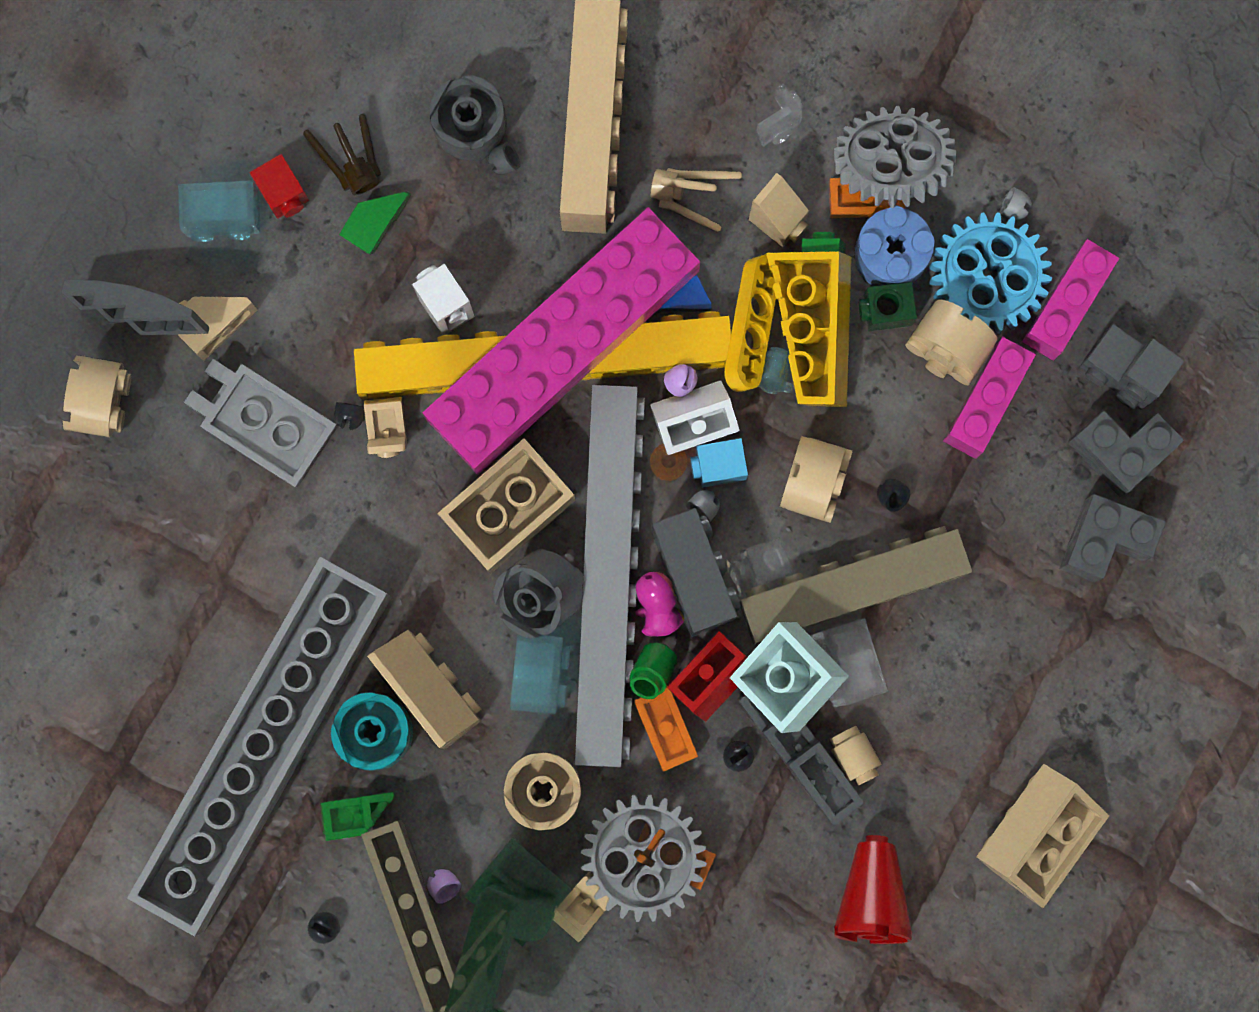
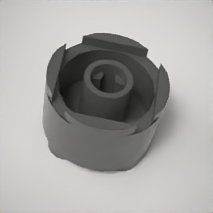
M469 75L453 81L449 80L436 90L429 108L431 125L439 145L448 154L458 159L473 161L485 159L493 148L501 144L507 127L504 105L496 88L483 78ZM471 114L475 116L473 121L462 122V117L469 118Z
M537 549L523 557L498 577L494 586L493 599L495 605L499 603L503 612L501 619L509 629L526 638H537L538 636L552 633L577 612L582 602L584 577L578 568L573 567L562 556L545 549Z

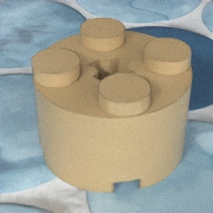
M936 300L905 346L915 355L927 360L928 362L925 367L934 375L944 378L946 374H949L958 382L968 386L994 349L997 336L977 316L970 320L961 315L964 308L946 300Z
M76 355L73 361L80 366L78 370L70 369L63 411L71 412L70 422L63 421V429L104 437H112L113 432L121 433L124 425L125 411L119 407L121 395L128 396L131 374L128 373V370H124L123 363Z
M801 436L780 507L831 523L837 501L830 499L831 497L837 499L840 496L846 474L839 472V470L847 471L853 450Z
M540 752L521 758L509 770L504 784V800L507 810L519 824L533 830H551L566 823L577 811L582 797V785L575 768L566 759L551 753ZM539 781L541 784L551 783L553 788L549 791L552 796L550 801L544 798L535 799L533 795L537 792L534 786L536 782Z

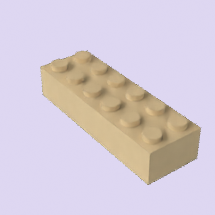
M575 0L560 203L562 231L606 234L607 222L614 223L615 191L609 190V187H617L618 154H612V150L619 151L620 117H614V115H622L623 81H617V79H624L625 45H620L619 43H627L628 9L621 8V0Z

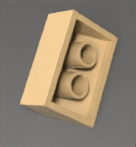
M407 630L373 651L367 657L440 749H447L481 721L476 714L481 708L468 692L461 695L454 687L453 683L458 679L445 662L438 666L429 654L434 651V648L420 632L414 636L411 631Z
M1043 764L1038 772L1029 780L1027 787L1015 804L1008 809L1005 818L992 836L985 841L983 848L976 857L994 873L1038 906L1044 908L1106 822L1109 815L1077 783Z

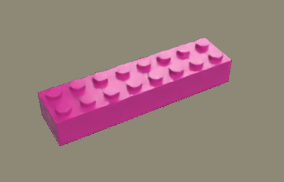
M647 207L424 410L422 414L429 424L478 475L699 272L700 261L655 213Z

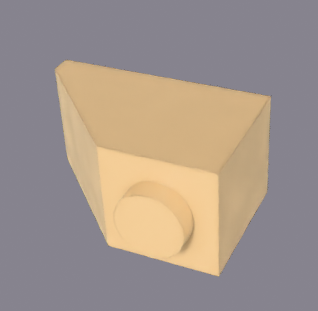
M776 173L753 200L749 221L780 246L784 247L790 239L795 243L809 225L805 221L809 210L784 178Z
M192 297L188 302L183 300L179 304L192 309L209 326L208 334H178V336L205 361L258 310L247 297Z

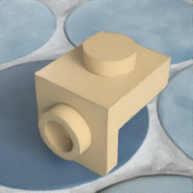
M402 397L365 400L364 412L368 435V454H377L378 457L389 458L399 455L400 451H405L407 433Z
M588 872L550 916L577 942L584 938L606 911L605 907L609 899L607 896L595 900L594 895L600 887L598 884L593 886H586L585 884L589 878L594 876L591 872Z

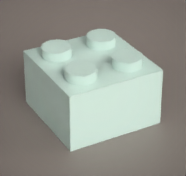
M778 622L733 673L730 679L781 733L800 731L849 676L797 622Z

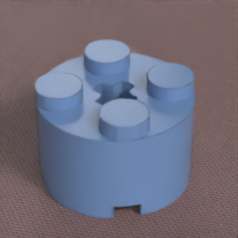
M900 206L889 207L872 215L862 227L855 245L856 266L863 279L872 286L907 282L914 284L923 274L933 254L935 240L928 224L918 214ZM893 245L900 248L899 252L895 251L893 254L887 251L888 247Z

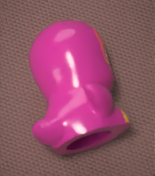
M649 572L643 575L635 586L638 600L643 608L636 611V615L645 618V626L642 633L651 637L669 635L677 630L685 621L683 613L675 607L677 596L673 584L667 576L660 572Z

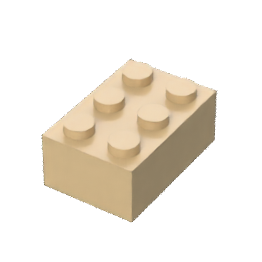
M522 439L438 512V515L491 575L575 501V495L525 439Z

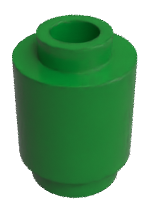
M649 643L643 647L630 673V687L637 696L644 699H654L665 691L678 663L676 654L667 645Z

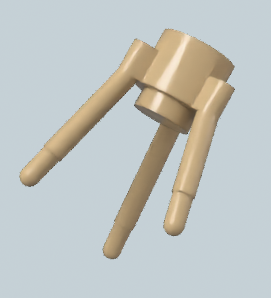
M668 168L667 171L656 169L651 187V198L660 200V208L677 212L718 232L721 230L719 224L675 203L674 199H682L684 188L712 192L717 190L715 184L685 179H741L742 173L730 171H687Z

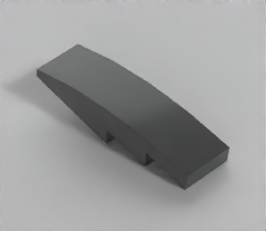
M65 279L62 294L80 310L96 309L109 322H127L140 335L208 334L209 326L192 309L163 295L134 286L98 280Z
M745 694L737 698L738 702L833 826L864 803L806 725L798 732L781 733Z

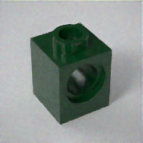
M912 282L867 287L863 295L864 299H859L861 322L867 321L868 331L913 326L917 320ZM884 299L891 301L895 306L896 312L892 315L882 314L877 308V302Z

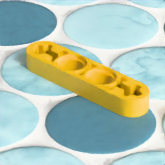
M767 254L749 259L743 267L725 365L726 382L736 392L757 388L762 380L776 301L773 287L775 282L772 268L768 263ZM753 297L757 300L760 308L758 315L752 308L751 300ZM746 331L752 335V349L746 343Z

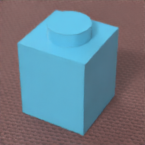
M742 438L699 445L696 447V456L690 457L693 479L700 478L702 488L744 481L748 477Z

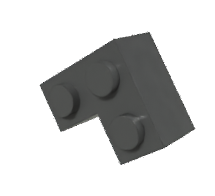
M1113 324L1104 332L1080 367L1087 371L1085 375L1090 381L1101 387L1106 385L1118 393L1116 398L1129 408L1135 409L1137 407L1142 410L1161 395L1184 363V360L1155 339H1152L1144 346Z
M1103 411L1068 443L1111 489L1121 497L1130 492L1184 440L1159 413L1149 418L1131 436H1128Z
M1093 494L1085 499L1059 569L1095 583L1104 579L1114 551L1142 562L1154 556L1166 522Z

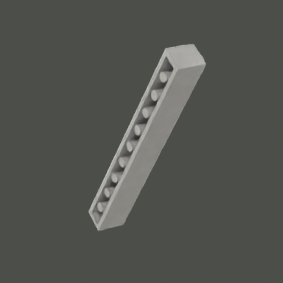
M592 385L575 765L621 767L622 759L629 760L630 737L623 736V721H631L632 698H624L625 683L631 682L630 673L633 669V660H626L627 645H634L635 622H628V607H636V584H629L630 569H637L638 547H631V532H639L640 509H632L633 494H641V472H634L635 457H642L643 435L636 434V420H644L645 400L643 397H637V387Z

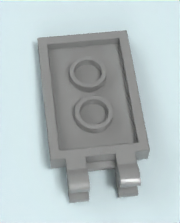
M212 359L205 372L222 383V387L212 402L192 390L184 403L206 417L200 425L201 428L297 488L337 428V424L243 364L234 373L218 361Z

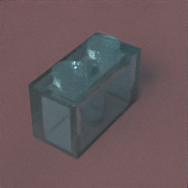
M254 181L178 184L179 228L186 237H191V240L198 242L211 241L213 236L228 235L229 239L244 240L249 239L250 234L260 233L259 189Z
M517 634L510 710L557 715L558 707H565L567 685L560 684L561 669H569L571 647L564 646L563 637L542 635L537 638H526Z

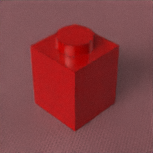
M282 154L249 172L277 219L282 216L285 218L294 216L304 208L303 204L309 201Z

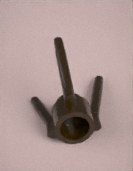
M364 114L359 115L367 162H365L363 157L356 158L340 123H335L333 126L349 161L343 166L346 172L340 169L309 130L303 132L310 145L339 179L343 190L347 191L350 189L354 196L375 188L379 184L377 177L381 175L376 164L370 131Z

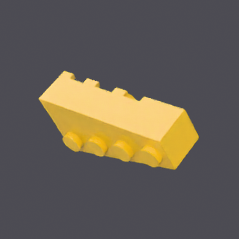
M841 252L766 253L769 266H771L775 282L773 287L775 297L779 301L783 320L781 321L783 336H786L790 354L788 359L798 404L821 407H847L851 257Z

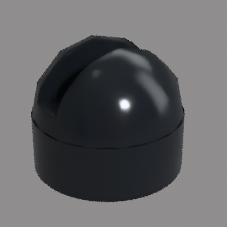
M336 402L334 411L336 424L343 429L346 420H350L349 429L354 430L358 428L364 419V406Z
M887 479L883 485L878 486L877 498L886 509L896 512L908 503L910 489L897 479Z
M734 741L726 746L723 752V760L729 769L740 772L752 765L754 753L747 743ZM745 748L748 755L732 764L729 758Z
M320 912L314 915L308 923L309 936L313 941L320 944L329 943L334 940L340 930L337 917L329 912ZM315 922L332 929L331 934L328 935L314 929Z

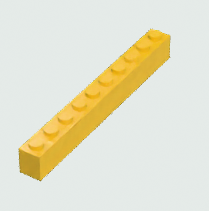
M711 311L698 314V319L683 320L682 315H668L661 317V322L646 323L645 321L582 380L666 373L672 367L679 364L691 366L694 370L725 368L731 337L729 316H721L720 312ZM485 331L476 333L473 339L460 340L459 335H443L437 337L438 342L423 343L421 338H407L400 340V345L386 346L385 342L382 341L363 343V348L354 349L357 394L361 400L444 393L506 336H497V332Z

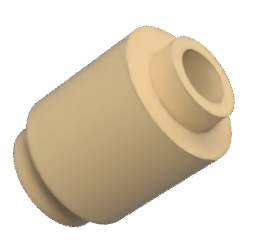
M857 726L830 739L834 747L831 752L849 782L856 780L858 786L879 775L876 768L882 764L866 734L860 733Z

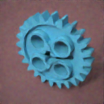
M983 212L979 215L977 224L968 216L964 220V230L959 225L954 224L950 229L953 237L945 234L942 236L940 242L945 248L936 247L933 255L941 261H934L929 266L930 270L938 272L939 275L932 277L929 283L930 285L941 287L933 296L934 299L945 298L946 301L964 308L961 315L970 320L977 316L988 326L992 324L996 334H1000L1003 330L1004 322H1006L1011 330H1014L1018 326L1017 317L1026 323L1031 318L1028 309L1037 312L1041 308V304L1035 298L1045 299L1048 296L1049 292L1040 285H1047L1052 281V277L1042 274L1043 271L1050 268L1052 263L1050 261H1041L1040 258L1048 249L1047 247L1036 248L1034 246L1040 237L1039 234L1029 238L1025 235L1029 226L1027 223L1016 229L1014 228V216L1004 224L1001 223V215L997 212L992 222H988L987 216ZM1001 242L1006 245L1009 252L1008 256L1000 257L994 254L991 244ZM975 244H981L983 248V256L980 253V251L975 247ZM960 256L971 258L975 265L974 270L965 271L961 269L957 263V258ZM988 268L989 271L996 270L998 274L993 279L991 275L984 276L983 272ZM1007 276L1019 277L1023 282V290L1016 291L1011 289L1007 285ZM977 289L985 291L990 299L989 304L981 305L976 303L972 297V291ZM998 291L1005 298V303L999 301Z

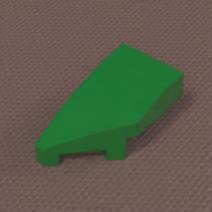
M406 191L358 203L339 235L369 255L374 254L391 223L397 221L411 193Z
M390 792L320 803L324 840L330 841L356 837L370 831L376 823L375 821L394 799V793Z

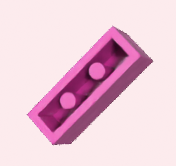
M1086 239L1075 253L1022 342L1054 361L1065 349L1119 258Z
M1002 337L994 346L943 442L977 459L984 452L1036 354Z

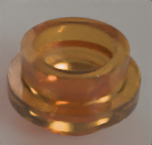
M661 444L651 454V470L661 480H676L686 471L688 463L686 453L682 450L670 454L676 459V464L672 468H666L661 460L668 454L664 444Z

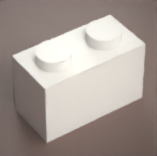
M445 264L438 268L435 265L430 266L417 275L418 281L412 285L419 301L442 335L449 334L475 317L470 301Z
M721 380L694 389L683 397L673 396L650 404L660 437L668 455L740 431L731 400Z

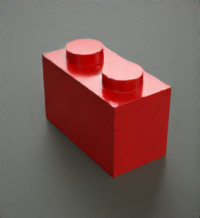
M719 631L667 688L694 714L706 722L738 688L730 677L748 657Z

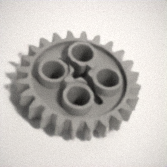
M896 106L894 112L888 114L887 110L881 107L879 116H875L870 111H867L866 121L855 117L853 119V128L848 126L843 128V136L837 137V147L834 148L835 172L840 174L841 185L849 184L850 194L861 191V201H865L872 196L875 197V206H879L883 200H888L890 208H894L897 200H902L905 206L909 207L910 198L915 197L923 203L925 202V192L936 196L938 186H947L948 177L953 176L954 165H956L955 139L949 138V128L940 129V119L929 122L928 112L917 117L915 116V108H911L907 114H901L900 107Z
M632 795L630 807L627 808L620 800H617V812L615 814L606 808L602 810L606 818L604 823L592 820L591 823L598 830L597 834L584 835V838L593 844L592 848L583 849L580 852L585 856L591 857V862L581 866V870L592 871L594 875L585 884L586 886L598 884L600 888L594 895L595 900L607 896L609 899L605 909L609 911L618 904L620 906L619 917L622 919L629 910H633L636 922L640 921L643 912H648L652 922L656 921L657 910L659 909L667 917H670V904L674 902L683 909L685 905L681 895L683 893L693 897L696 895L689 886L691 881L703 882V878L694 873L695 868L707 865L706 862L696 859L697 853L706 850V846L695 845L693 841L702 834L701 830L689 832L687 827L691 824L693 818L688 817L680 820L678 816L681 812V806L675 807L671 812L667 811L666 798H663L657 807L653 806L652 795H647L644 805H639L637 797ZM636 819L645 821L649 826V835L642 842L633 841L628 833L630 823ZM664 829V836L649 855L650 859L653 860L650 867L642 865L627 887H623L622 881L638 860L633 855L637 849L640 851L646 850L658 830ZM668 842L677 844L681 851L679 860L672 865L665 864L660 857L662 846ZM614 851L622 852L627 859L625 870L618 874L610 873L605 865L607 856ZM646 874L654 875L658 881L657 892L649 897L642 896L637 889L638 880Z

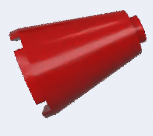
M868 835L865 837L864 842L857 844L834 926L835 937L852 942H857L858 937L870 940V944H902L912 940V928L896 845L888 843V837Z

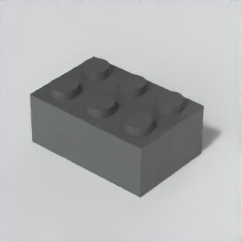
M696 508L652 524V535L668 577L673 584L677 601L684 615L691 638L734 622L737 618L736 612L739 611L741 606L733 586L729 588L725 586L722 576H725L727 569L720 551L713 552L709 541L712 540L713 532L707 516L699 517Z

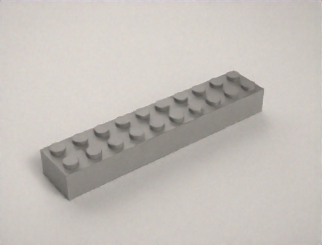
M322 557L318 559L127 899L194 937L204 933L392 598L390 595Z

